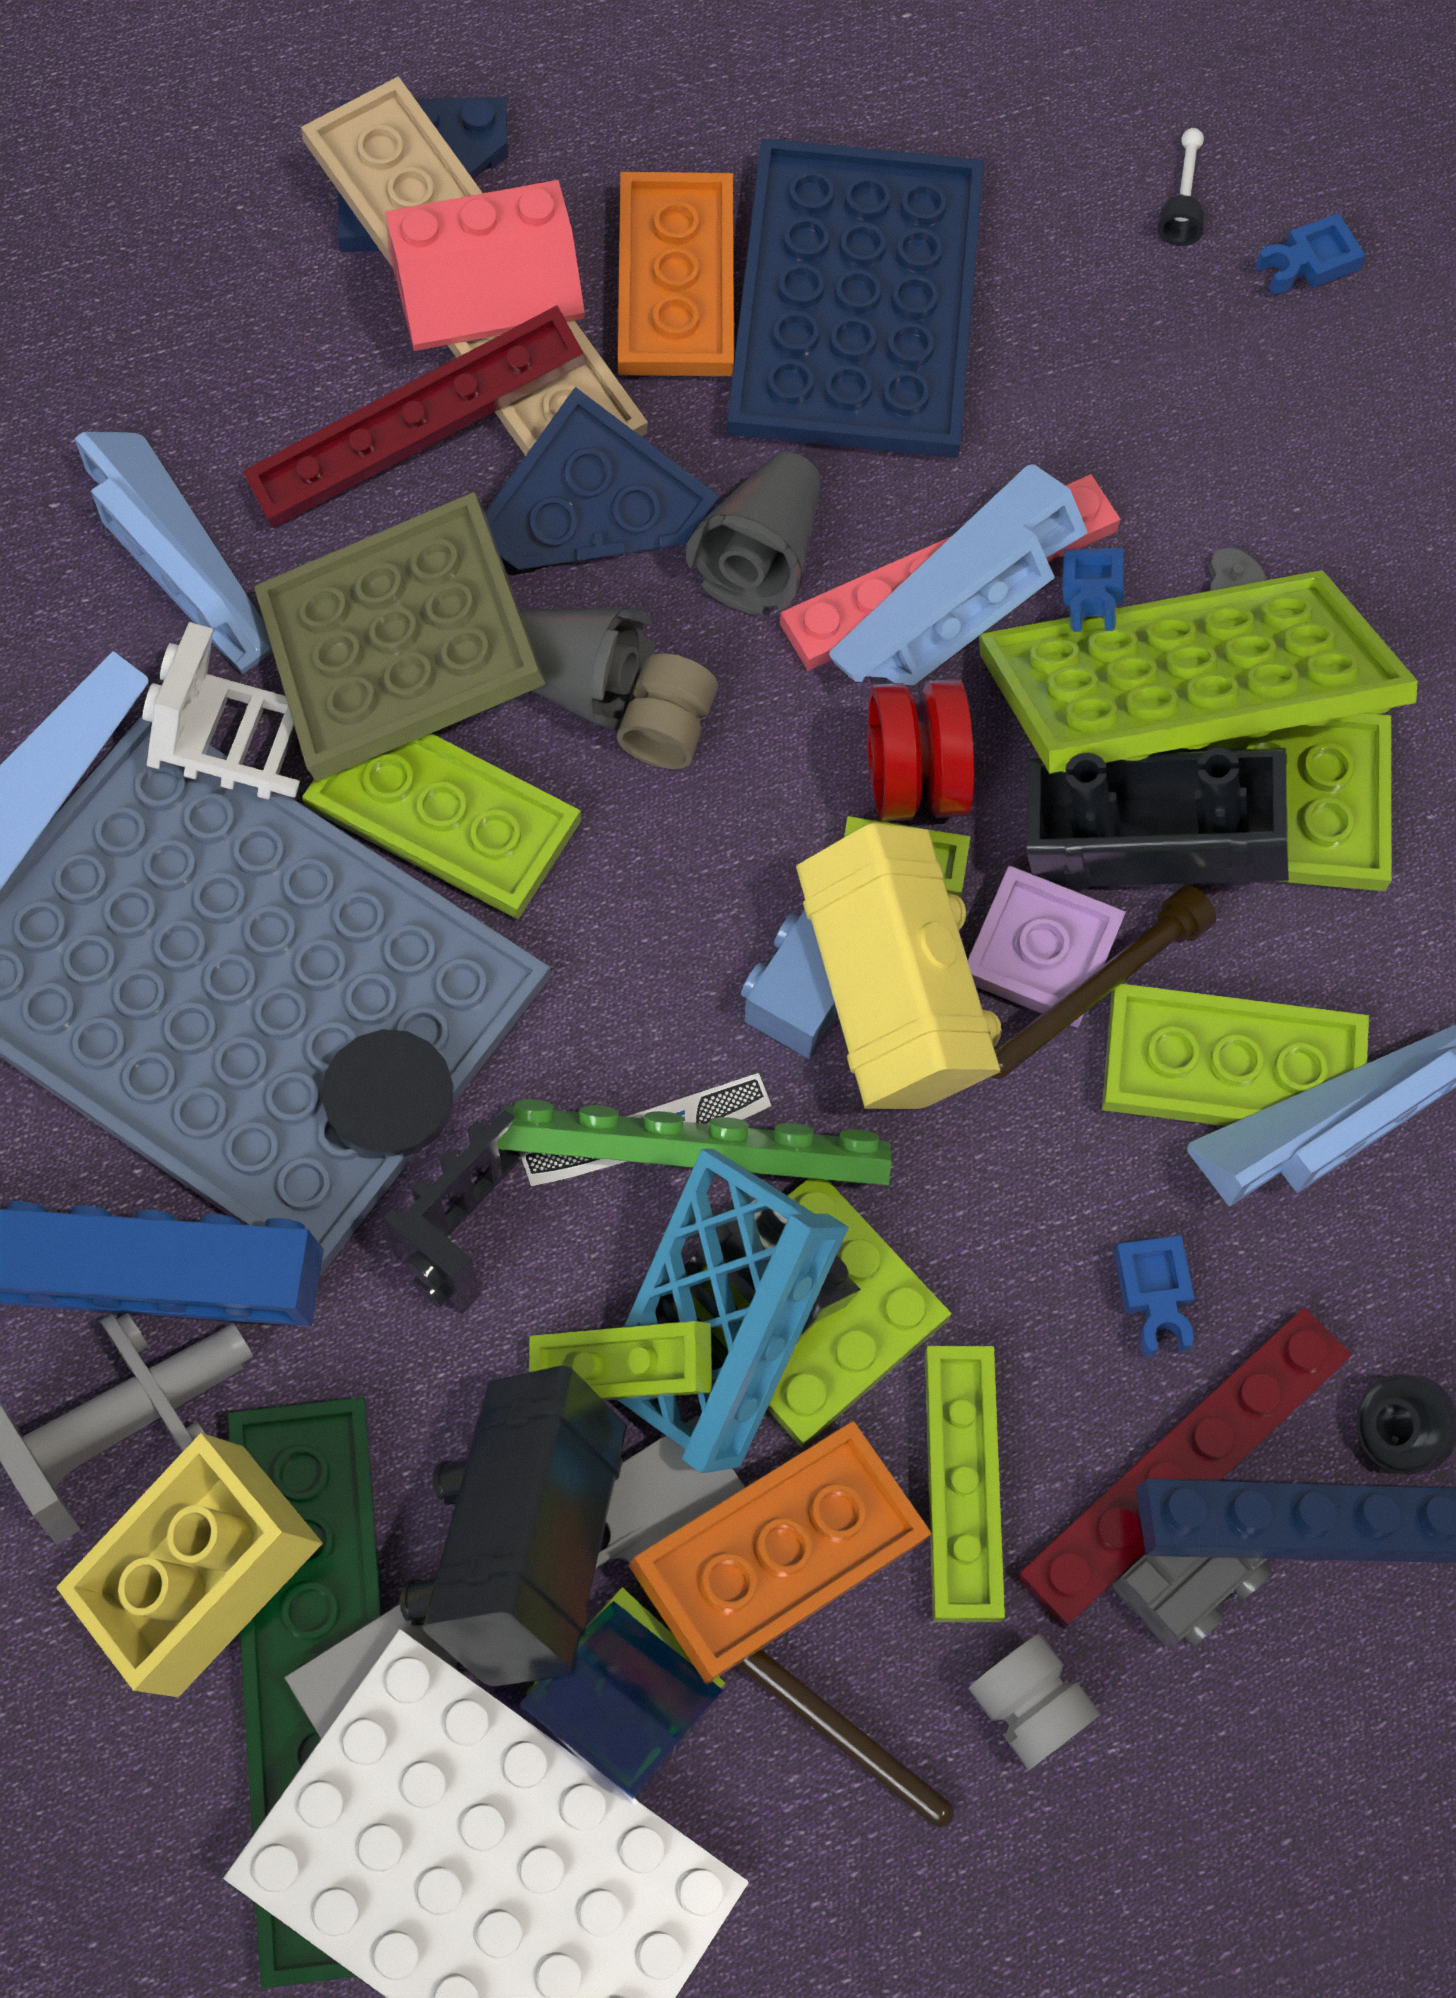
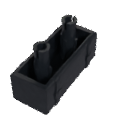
M1217 747L1207 751L1153 753L1142 760H1117L1107 763L1094 753H1081L1070 759L1066 765V772L1060 771L1055 773L1048 772L1041 758H1029L1027 855L1032 875L1062 887H1072L1073 890H1089L1090 886L1234 882V885H1250V882L1289 881L1286 748H1230L1228 750Z
M563 1365L493 1380L487 1384L468 1458L441 1461L436 1465L433 1472V1486L436 1496L439 1500L444 1499L445 1505L455 1504L435 1578L409 1580L400 1591V1609L406 1621L412 1620V1626L423 1625L424 1632L478 1679L490 1686L570 1675L573 1672L580 1637L585 1635L588 1621L586 1609L614 1484L620 1477L623 1463L621 1452L627 1425L572 1368Z

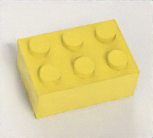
M200 1433L56 1588L133 1691L179 1697L323 1543L243 1446Z

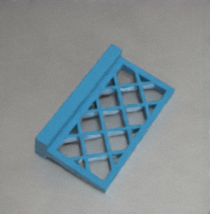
M701 1149L624 1327L658 1324L655 1314L656 1307L660 1298L670 1293H673L679 1321H698L689 1287L711 1280L720 1317L705 1322L711 1323V1330L719 1327L723 1328L729 1353L722 1368L712 1370V1392L698 1394L702 1413L695 1429L681 1421L676 1396L619 1399L618 1401L686 1449L682 1460L700 1473L741 1467L849 1227L828 1213L815 1214L715 1149ZM716 1173L728 1181L735 1209L713 1217L707 1191ZM750 1196L758 1201L751 1203ZM770 1208L786 1218L787 1223L777 1245L763 1250L754 1213ZM738 1220L747 1256L724 1263L716 1227ZM699 1233L708 1270L687 1277L681 1250L687 1237ZM750 1267L756 1292L749 1307L736 1311L727 1274ZM658 1398L659 1404L653 1401V1399Z

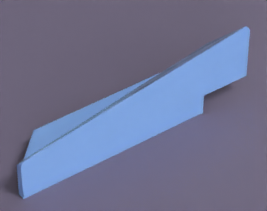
M83 432L75 437L86 471L99 484L91 490L102 523L195 624L213 628L212 643L241 675L272 654V647L263 619L145 437L137 433Z
M1034 464L1026 466L830 650L829 655L834 664L855 682H863L864 677L871 676L885 677L894 683L914 686L1055 578L1046 558L1088 533L1071 490Z
M114 651L0 765V890L148 685L149 681L146 675Z
M1456 1025L1196 1139L1188 1144L1187 1151L1229 1207L1280 1173H1282L1296 1193H1299L1456 1088Z

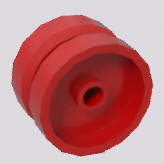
M959 679L927 681L919 696L918 716L913 694L904 683L871 685L868 700L867 761L877 817L881 822L912 820L920 806L922 789L926 805L936 818L968 816L970 813L974 786L973 739L967 695L963 682Z

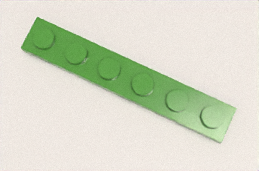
M534 1099L516 1101L514 1106L504 1105L502 1112L506 1110L515 1118V1123L497 1141L498 1149L685 1167H694L701 1149H715L751 1173L889 1185L892 1161L890 1141L879 1140V1136L876 1133L866 1130H843L840 1132V1136L814 1134V1130L811 1127L795 1123L778 1124L775 1126V1130L748 1128L749 1124L746 1121L730 1117L713 1118L709 1124L683 1122L684 1118L681 1115L665 1111L649 1112L645 1114L644 1118L618 1116V1110L600 1105L584 1106L580 1108L579 1112L553 1110L554 1106L549 1102Z

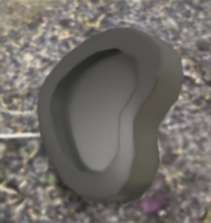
M1221 548L1215 551L1209 563V571L1213 581L1208 591L1266 580L1265 573L1259 563L1252 556L1239 549Z

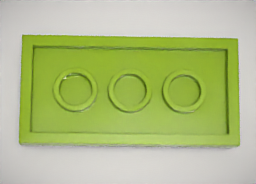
M432 733L317 782L314 779L302 796L307 809L516 919L520 918L581 822V810Z
M1120 984L1111 992L1102 1110L1228 1126L1367 1064L1369 1015Z

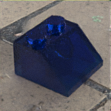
M613 1601L586 1627L585 1635L580 1637L573 1672L570 1675L540 1679L521 1702L520 1707L527 1718L563 1748L579 1758L630 1803L635 1805L723 1693V1689L713 1681L706 1685L690 1662Z

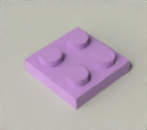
M1009 865L968 959L975 987L1043 1014L1105 964L1126 912ZM1083 1015L1070 1025L1078 1028Z

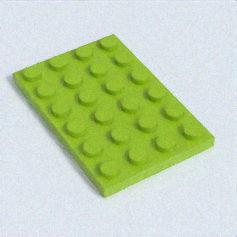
M1323 570L1116 608V626L1113 631H1105L1104 619L1101 617L1090 616L1083 619L1081 632H1073L1070 627V617L979 635L981 658L1049 773L1066 772V765L1070 759L1081 753H1094L1100 756L1105 763L1117 760L1137 761L1153 753L1179 748L1200 749L1208 746L1211 742L1242 736L1262 737L1273 730L1299 725L1319 726L1335 718L1361 713L1381 714L1393 707L1416 703L1418 681Z

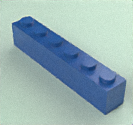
M11 1201L7 1203L6 1209H0V1305L312 1327L324 1249L312 1233L305 1229L306 1226L304 1224L284 1218L267 1219L265 1226L240 1225L238 1219L220 1214H204L200 1216L199 1222L175 1221L176 1218L173 1215L157 1210H138L135 1212V1218L114 1217L111 1216L109 1211L93 1206L71 1207L70 1214L47 1212L45 1207L35 1203Z

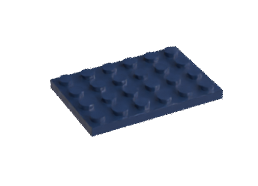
M761 138L727 418V435L958 458L961 444L984 160Z

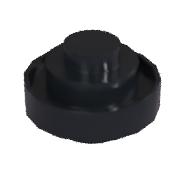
M1394 1374L1377 1380L1364 1393L1357 1409L1356 1430L1363 1450L1376 1465L1391 1473L1421 1474L1438 1468L1451 1455L1456 1444V1409L1453 1400L1440 1384L1423 1375Z

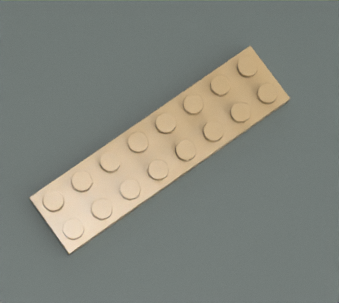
M399 76L301 127L303 142L391 266L385 211L483 194ZM575 321L567 323L579 343L587 363L495 411L525 456L574 387H577L641 437L647 434V420ZM497 336L449 344L448 347L457 358Z

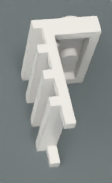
M189 622L180 644L169 643L160 671V679L164 680L163 684L152 683L145 700L142 718L152 722L147 766L159 769L162 761L185 767L184 776L196 779L200 771L222 777L220 786L233 790L235 782H240L258 787L257 797L269 800L272 792L295 798L300 781L279 775L295 731L286 696L207 674L213 628ZM230 698L248 703L227 760L206 755L227 700ZM266 708L284 713L264 770H259L242 764L263 709Z

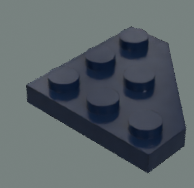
M506 97L415 99L472 179L487 166L493 170L508 157ZM339 100V107L352 100ZM338 191V242L340 252L380 251Z
M574 387L485 511V516L500 557L517 570L685 545L693 530L709 512L719 498V495L577 387Z

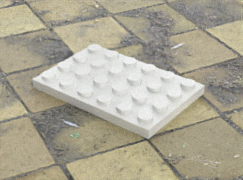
M400 1629L223 1877L225 1881L387 1998H676L749 1883Z

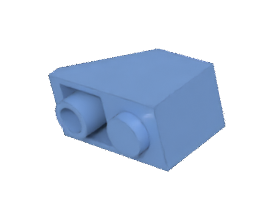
M804 910L800 917L791 913L784 921L774 941V946L779 948L768 966L759 962L754 967L742 988L741 996L746 998L745 1023L810 1059L838 1016L813 925L811 920L807 919Z

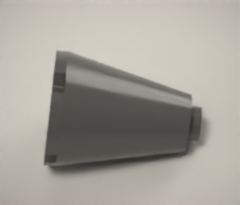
M790 452L773 455L693 530L686 546L688 566L691 570L693 565H696L704 577L701 587L710 596L727 607L748 614H762L765 607L779 605L777 611H780L790 604L799 591L822 483L818 470L808 459Z
M630 607L520 609L546 685L532 691L602 728L613 731L619 730L622 722L621 718L626 712L629 702L635 699L633 691L645 658L655 654V641L644 639L643 624L653 626L651 618L643 610Z

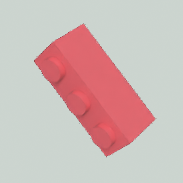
M559 180L385 211L389 254L414 351L501 335L558 305L566 322L585 319L573 233Z

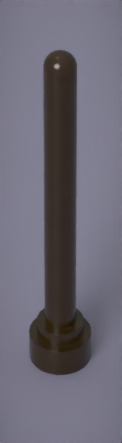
M1186 885L1163 901L1161 912L1158 914V922L995 1051L1001 1071L991 1076V1078L1002 1079L1172 942L1195 941L1216 923V912L1207 896L1197 888Z
M762 1649L737 1665L932 1825L944 1827L952 1821L954 1809L946 1798Z

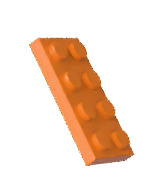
M620 172L618 375L733 376V173Z
M852 1421L641 1552L631 1560L628 1566L707 1685L922 1544L932 1533L861 1430Z

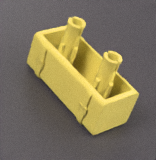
M878 823L868 824L798 864L796 869L805 897L803 902L807 919L811 920L848 1048L849 1054L846 1057L851 1073H855L864 1108H925L999 1073L1001 1070L994 1047L998 1044L1001 1037V1023L992 1011L982 1010L959 934V930L962 928L966 918L965 904L959 896L947 893L944 884L945 879L941 866L938 863L929 831L927 829Z

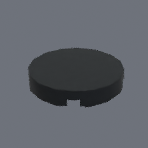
M381 1029L356 1037L336 1053L324 1074L321 1098L331 1129L347 1147L369 1158L386 1159L385 1156L402 1154L404 1157L418 1153L440 1136L452 1115L454 1086L446 1060L429 1041L408 1031Z

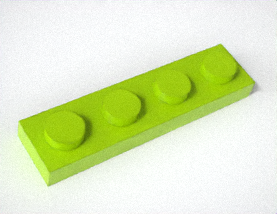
M927 1346L925 1350L929 1512L930 1531L932 1533L930 1535L933 1622H1002L1005 1619L994 1346Z

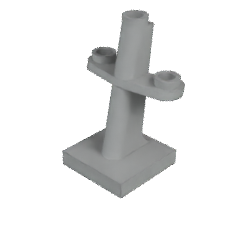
M126 1313L115 1319L113 1314L100 1320L134 1377L24 1436L0 1402V1462L33 1516L56 1545L81 1530L56 1490L59 1482L73 1469L160 1417L182 1452L200 1433L205 1434L197 1421L185 1428L174 1409L244 1369L242 1363L253 1357L251 1350L233 1323L148 1369L138 1353L149 1346L130 1315Z

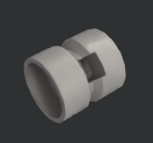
M1041 1633L1035 1635L1006 1656L968 1688L991 1721L1005 1720L1009 1727L1005 1740L1028 1771L1101 1715L1078 1682L1064 1683L1061 1680L1060 1676L1064 1664Z

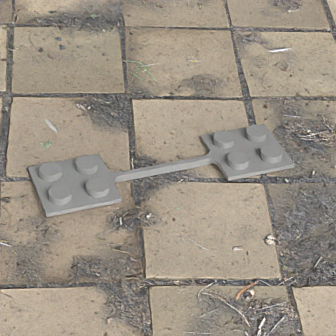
M698 1415L685 1424L695 1429L699 1420ZM664 1436L623 1462L620 1477L614 1484L606 1519V1525L610 1532V1541L606 1549L599 1553L596 1569L614 1559H621L630 1563L641 1552L743 1490L745 1487L733 1468L700 1473L682 1460L686 1449L668 1436ZM400 1605L292 1672L285 1677V1680L322 1739L399 1629L454 1669H456L458 1660L441 1645L434 1642L424 1632L423 1625L412 1626V1620L406 1621L402 1615Z

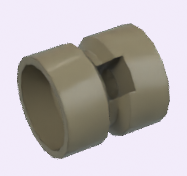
M662 653L653 654L645 658L633 691L635 699L629 702L616 738L619 745L633 757L656 767L682 769L689 766L703 731L700 720L708 716L719 686L716 677L697 662L679 655Z

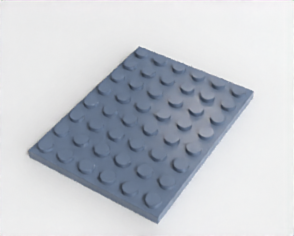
M141 716L48 823L0 890V1058L225 1214L238 1219L241 1225L265 1226V1221L271 1218L290 1219L306 1226L305 1229L312 1233L324 1249L320 1271L321 1276L414 1156V1154L403 1157L400 1154L397 1156H385L386 1159L369 1158L347 1147L331 1129L321 1097L324 1074L336 1053L356 1037L381 1029L408 1031L429 1041L446 1060L454 1086V1104L551 978V968L289 796L272 792L269 800L257 797L258 787L240 782H235L233 790L220 786L222 777L200 771L197 778L192 779L184 776L185 767L162 761L159 769L147 766L152 722L143 720ZM209 745L206 755L227 760L226 755Z

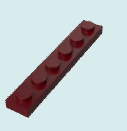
M558 305L254 464L243 470V473L268 521L275 528L587 363L585 355Z
M1303 1307L1025 1567L1017 1578L1065 1629L1145 1553L1136 1488L1145 1479L1221 1481L1334 1374L1352 1354Z

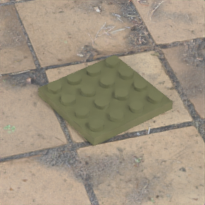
M475 492L254 586L304 761L316 782L546 685L483 507Z

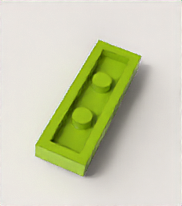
M690 1321L529 1336V1372L562 1365L568 1366L604 1401L711 1393V1323Z

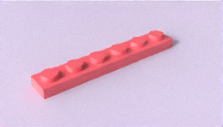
M1091 474L1065 485L1072 492L1088 533L1046 558L1048 563L1064 556V550L1080 549L1118 530L1121 519ZM950 537L782 611L780 614V625L807 671L831 661L830 650Z

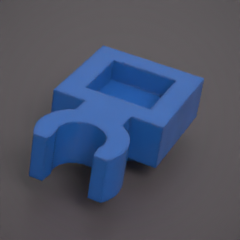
M1337 213L1289 231L1285 245L1272 244L1263 248L1259 253L1255 267L1258 271L1265 270L1268 267H1277L1282 270L1274 274L1269 287L1272 294H1279L1291 289L1295 280L1302 276L1306 278L1311 288L1359 271L1362 268L1366 254L1340 214Z
M1124 548L1064 550L1063 606H1070L1071 629L1073 632H1081L1083 619L1090 616H1098L1104 619L1105 631H1113L1116 626V604H1124Z
M1182 1235L1117 1243L1113 1253L1125 1314L1145 1313L1146 1322L1139 1334L1141 1351L1145 1357H1153L1158 1351L1155 1333L1159 1329H1167L1176 1336L1179 1353L1188 1352L1193 1344L1194 1332L1189 1320L1178 1312L1177 1307L1190 1306L1195 1297Z

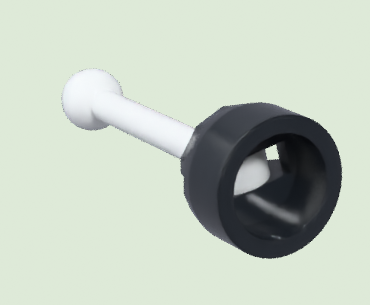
M1197 128L1187 129L1182 135V145L1186 151L1180 194L1170 198L1164 204L1159 215L1158 234L1165 242L1171 245H1191L1197 242L1203 234L1204 211L1200 202L1191 196L1196 152L1204 142V136Z

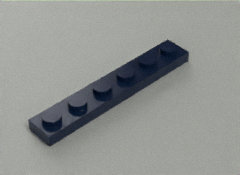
M1145 1479L1136 1488L1146 1556L1456 1563V1488Z

